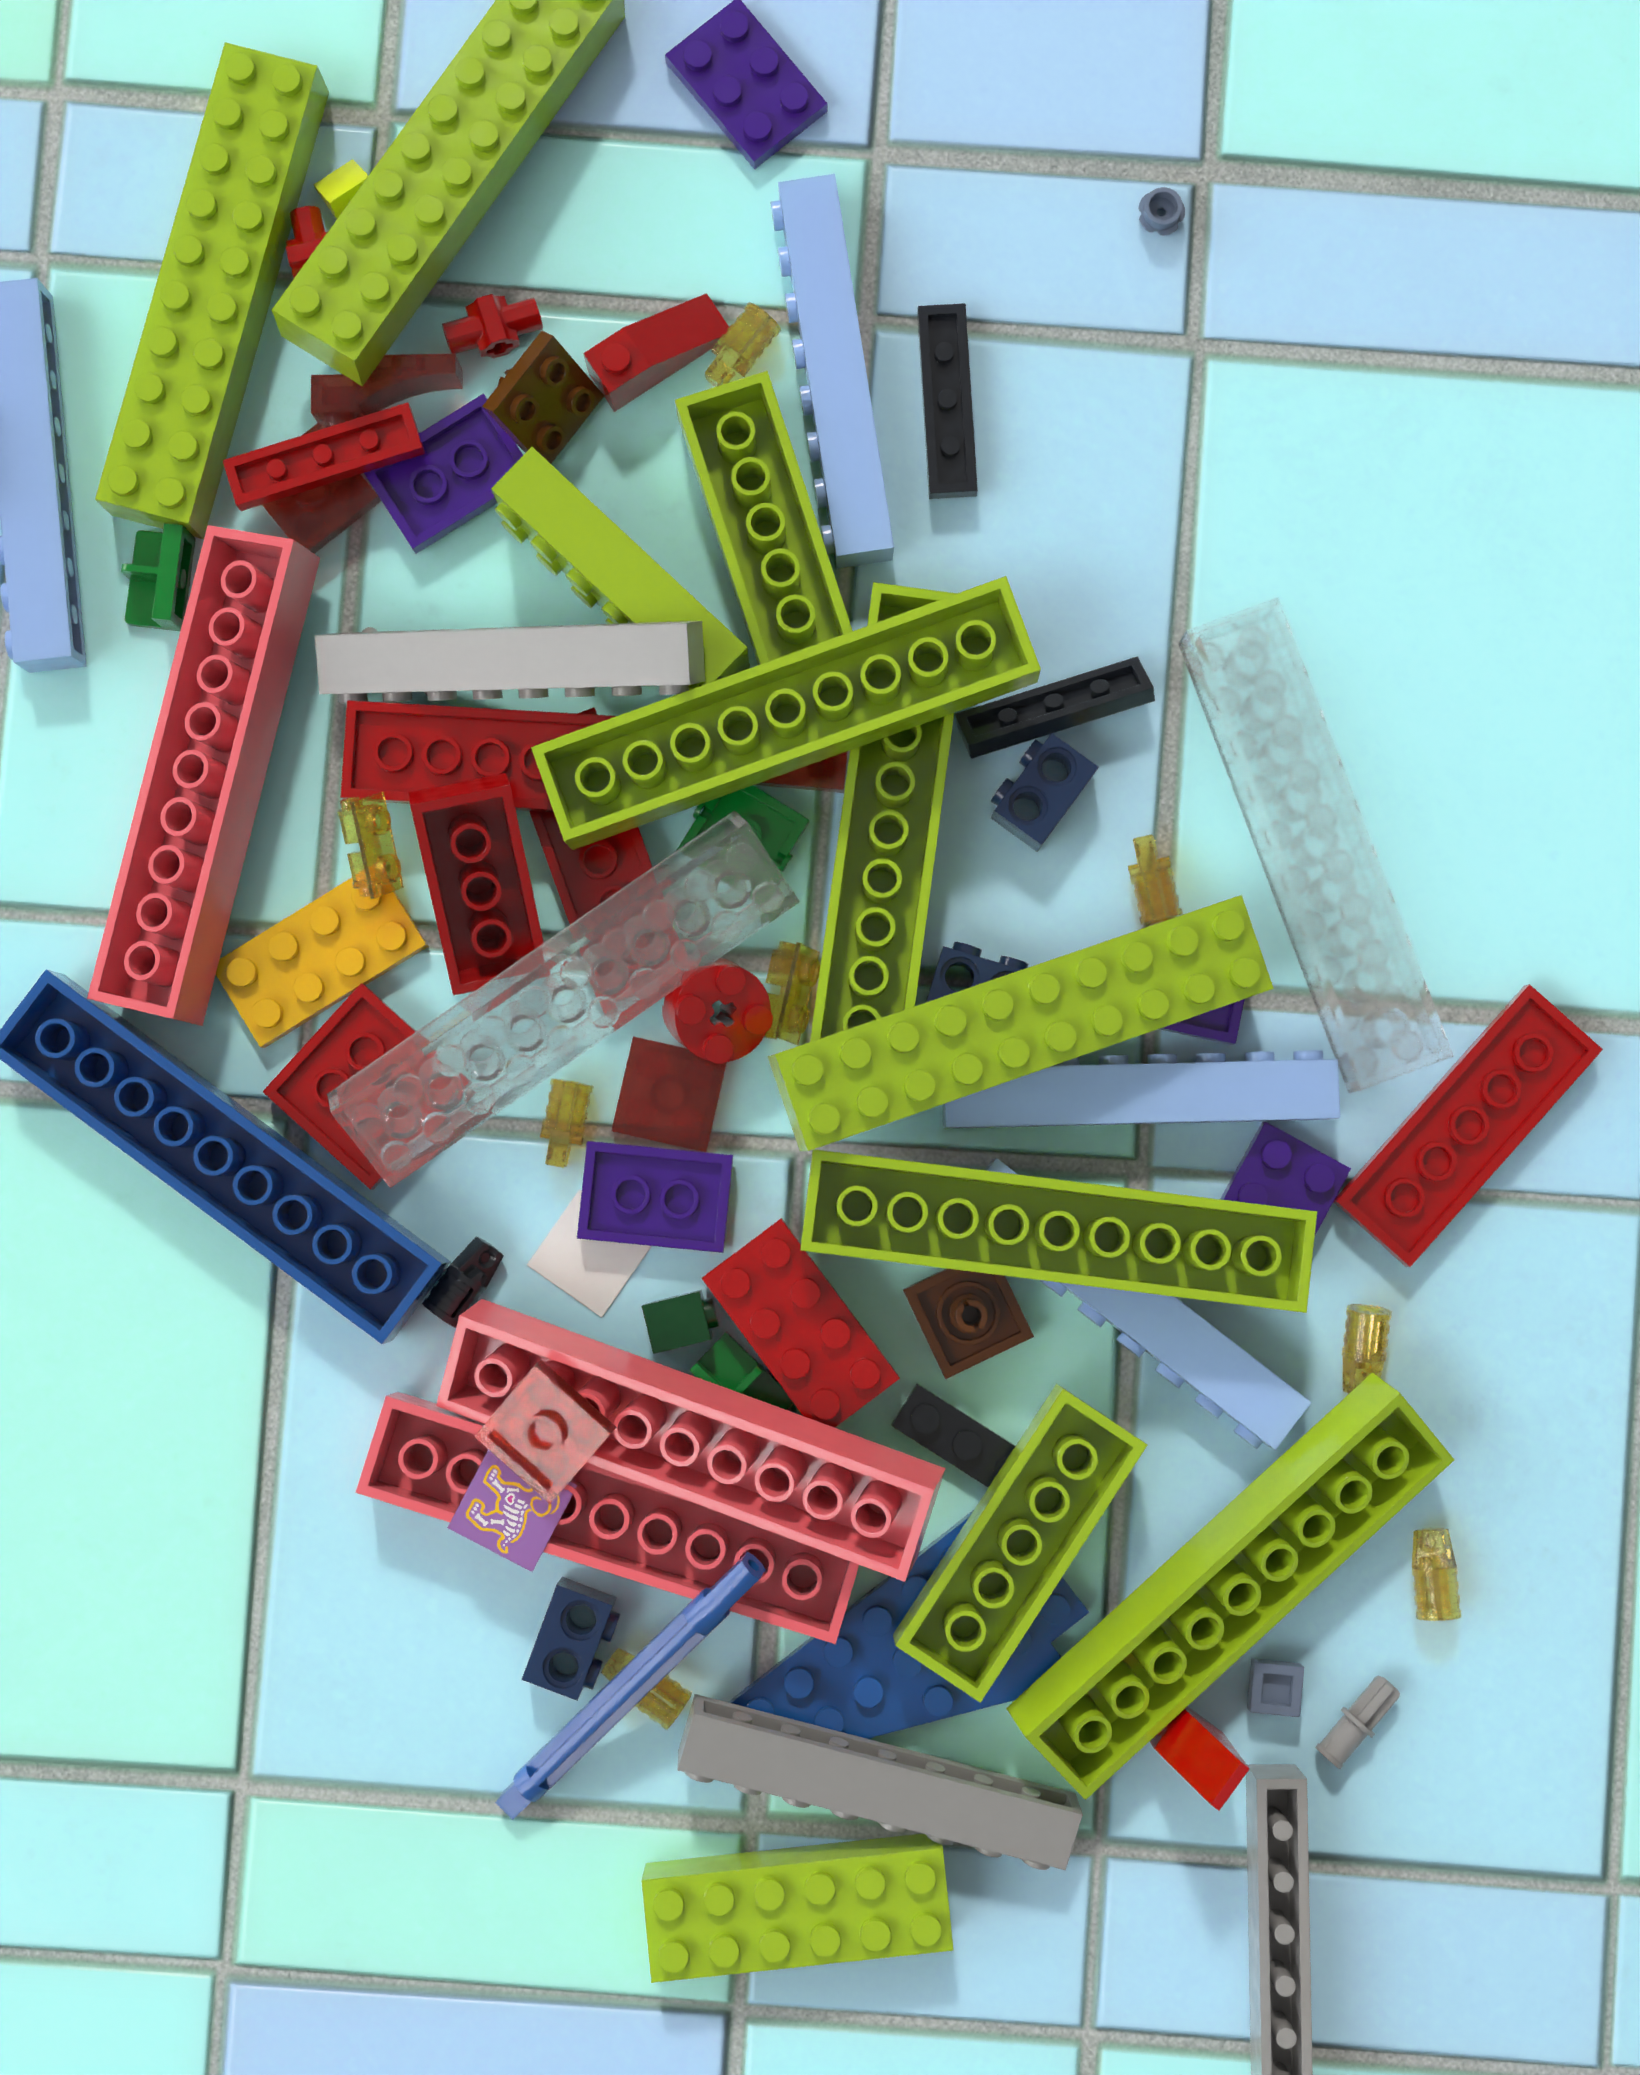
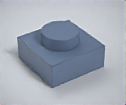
M1251 1658L1247 1709L1253 1713L1300 1717L1304 1666L1300 1663Z

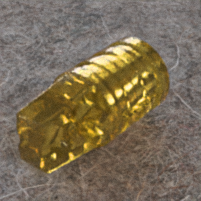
M751 302L746 304L743 308L744 311L738 315L735 323L731 324L727 329V333L723 334L711 349L716 358L705 371V377L714 387L729 383L737 372L745 377L755 365V360L770 345L773 337H777L781 332V328L776 321L763 309Z
M1152 834L1134 838L1133 844L1138 864L1128 866L1131 885H1134L1135 888L1134 894L1138 902L1137 908L1141 915L1139 917L1140 925L1163 922L1183 915L1182 908H1179V898L1175 891L1176 885L1172 877L1174 876L1170 856L1159 858L1155 838Z
M551 1078L549 1085L552 1086L548 1094L549 1101L545 1109L546 1116L542 1120L540 1138L549 1139L545 1164L565 1168L568 1165L572 1144L581 1146L583 1144L586 1130L584 1123L587 1120L590 1093H593L594 1086L565 1079Z
M1350 1304L1347 1306L1346 1330L1343 1336L1344 1346L1341 1353L1343 1359L1344 1392L1350 1393L1372 1372L1381 1378L1384 1362L1387 1360L1386 1348L1389 1342V1322L1392 1316V1311L1389 1309L1367 1304Z
M1423 1528L1413 1532L1412 1576H1414L1413 1590H1415L1414 1601L1417 1609L1415 1612L1416 1619L1443 1621L1462 1617L1459 1607L1458 1571L1448 1529Z
M617 1648L607 1660L600 1673L610 1682L635 1656ZM669 1675L664 1677L652 1690L671 1703L672 1707L651 1692L636 1705L640 1712L647 1714L651 1720L659 1723L665 1730H668L692 1695L690 1690L683 1688L679 1682L672 1680Z

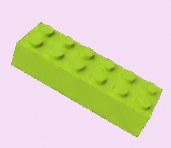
M768 371L675 399L682 433L757 664L769 662L852 632L853 630Z
M533 447L491 488L498 503L494 510L503 519L501 522L502 526L521 544L528 539L533 548L538 552L536 554L538 560L555 576L561 571L564 572L566 578L573 585L571 590L589 608H592L597 603L608 617L605 620L607 624L702 621L705 681L689 685V690L750 668L747 646Z
M1056 1383L893 1633L895 1646L981 1703L1148 1445Z
M926 1834L650 1862L645 1864L641 1879L651 1983L954 1951L943 1846L929 1839Z

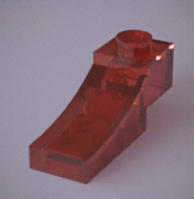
M456 354L384 355L363 387L343 374L311 375V414L320 428H327L378 412L396 402L413 396L441 390L463 389V370Z

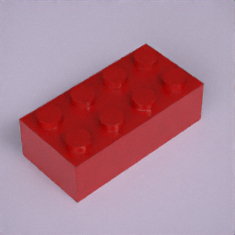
M503 773L409 792L411 812L453 996L550 975L515 804L507 774Z
M781 1218L701 1279L804 1417L835 1428L898 1381L900 1377L808 1252L800 1250L801 1243Z

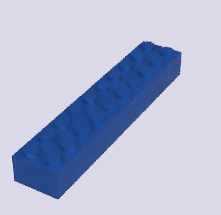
M46 969L0 1029V1060L379 1343L385 1344L393 1341L451 1261L104 1003L87 999L88 991L65 974Z

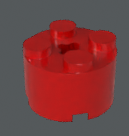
M716 957L692 959L672 974L665 988L666 994L664 1006L662 1005V1016L667 1029L679 1043L693 1054L715 1064H723L746 1056L760 1044L766 1032L772 1026L773 1015L771 1013L770 1000L763 984L751 972L727 959ZM719 1001L722 1003L719 1006L721 1011L717 1016L713 1017L715 1012L712 1005L714 1002Z

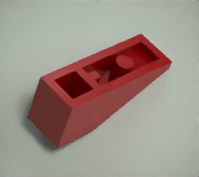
M706 293L621 328L584 352L583 355L589 375L615 412L733 336V331Z
M1188 1706L1150 1740L1153 1748L1218 1811H1220L1250 1769L1225 1734Z

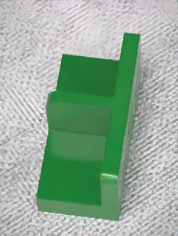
M164 523L163 533L144 530L137 531L132 564H122L121 572L130 580L125 612V622L130 626L181 631L187 608L196 538L183 525Z
M727 1331L690 1369L691 1373L700 1379L788 1410L793 1404L778 1381Z

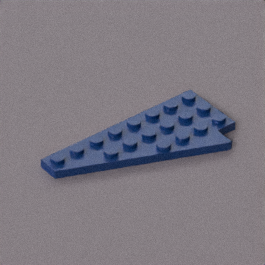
M970 1512L919 1552L917 1560L905 1582L888 1576L846 1609L836 1644L810 1637L728 1703L869 1739L1016 1700L1062 1657L1051 1642L1086 1616L1089 1611L1062 1577L981 1703L896 1647L893 1633L972 1514Z

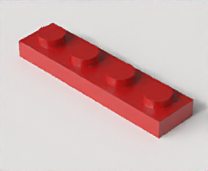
M407 402L222 461L236 506L240 511H244L426 453L412 409Z

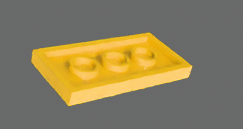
M374 863L220 958L216 976L258 1045L266 1048L350 996L361 983L365 985L371 983L429 946L380 866Z

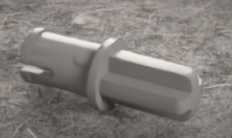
M1375 1677L1349 1709L1345 1707L1341 1709L1344 1715L1315 1748L1332 1764L1341 1769L1343 1763L1366 1736L1369 1735L1372 1738L1375 1735L1372 1729L1400 1696L1397 1688L1384 1677Z

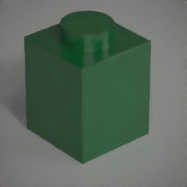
M702 1289L642 1305L653 1354L711 1340L713 1338L711 1328L719 1326L713 1298L704 1299Z

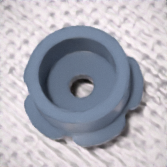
M1167 187L1154 189L1147 193L1139 203L1138 209L1141 212L1139 221L1142 227L1150 233L1157 231L1159 235H1169L1177 230L1178 223L1183 221L1185 217V207L1181 197L1176 191ZM1163 209L1166 214L1159 216L1157 210Z

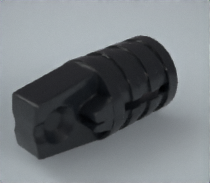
M476 1236L456 1259L450 1263L446 1273L440 1277L438 1284L432 1288L428 1298H425L422 1305L441 1320L456 1328L459 1315L477 1303L480 1295L487 1289L504 1255L490 1243Z

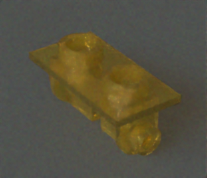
M384 792L361 799L359 797H351L340 800L341 810L337 811V815L340 819L345 844L359 843L360 851L347 854L353 879V888L359 889L360 897L370 896L371 899L404 888L401 864L396 853L391 829V816L387 810Z
M779 941L778 950H772L765 983L781 986L779 995L767 993L770 1000L773 1023L768 1032H766L765 1038L780 1039L794 1045L799 1044L800 1036L805 1032L809 1022V1009L807 1005L811 988L817 983L819 978V951L799 942L793 944Z

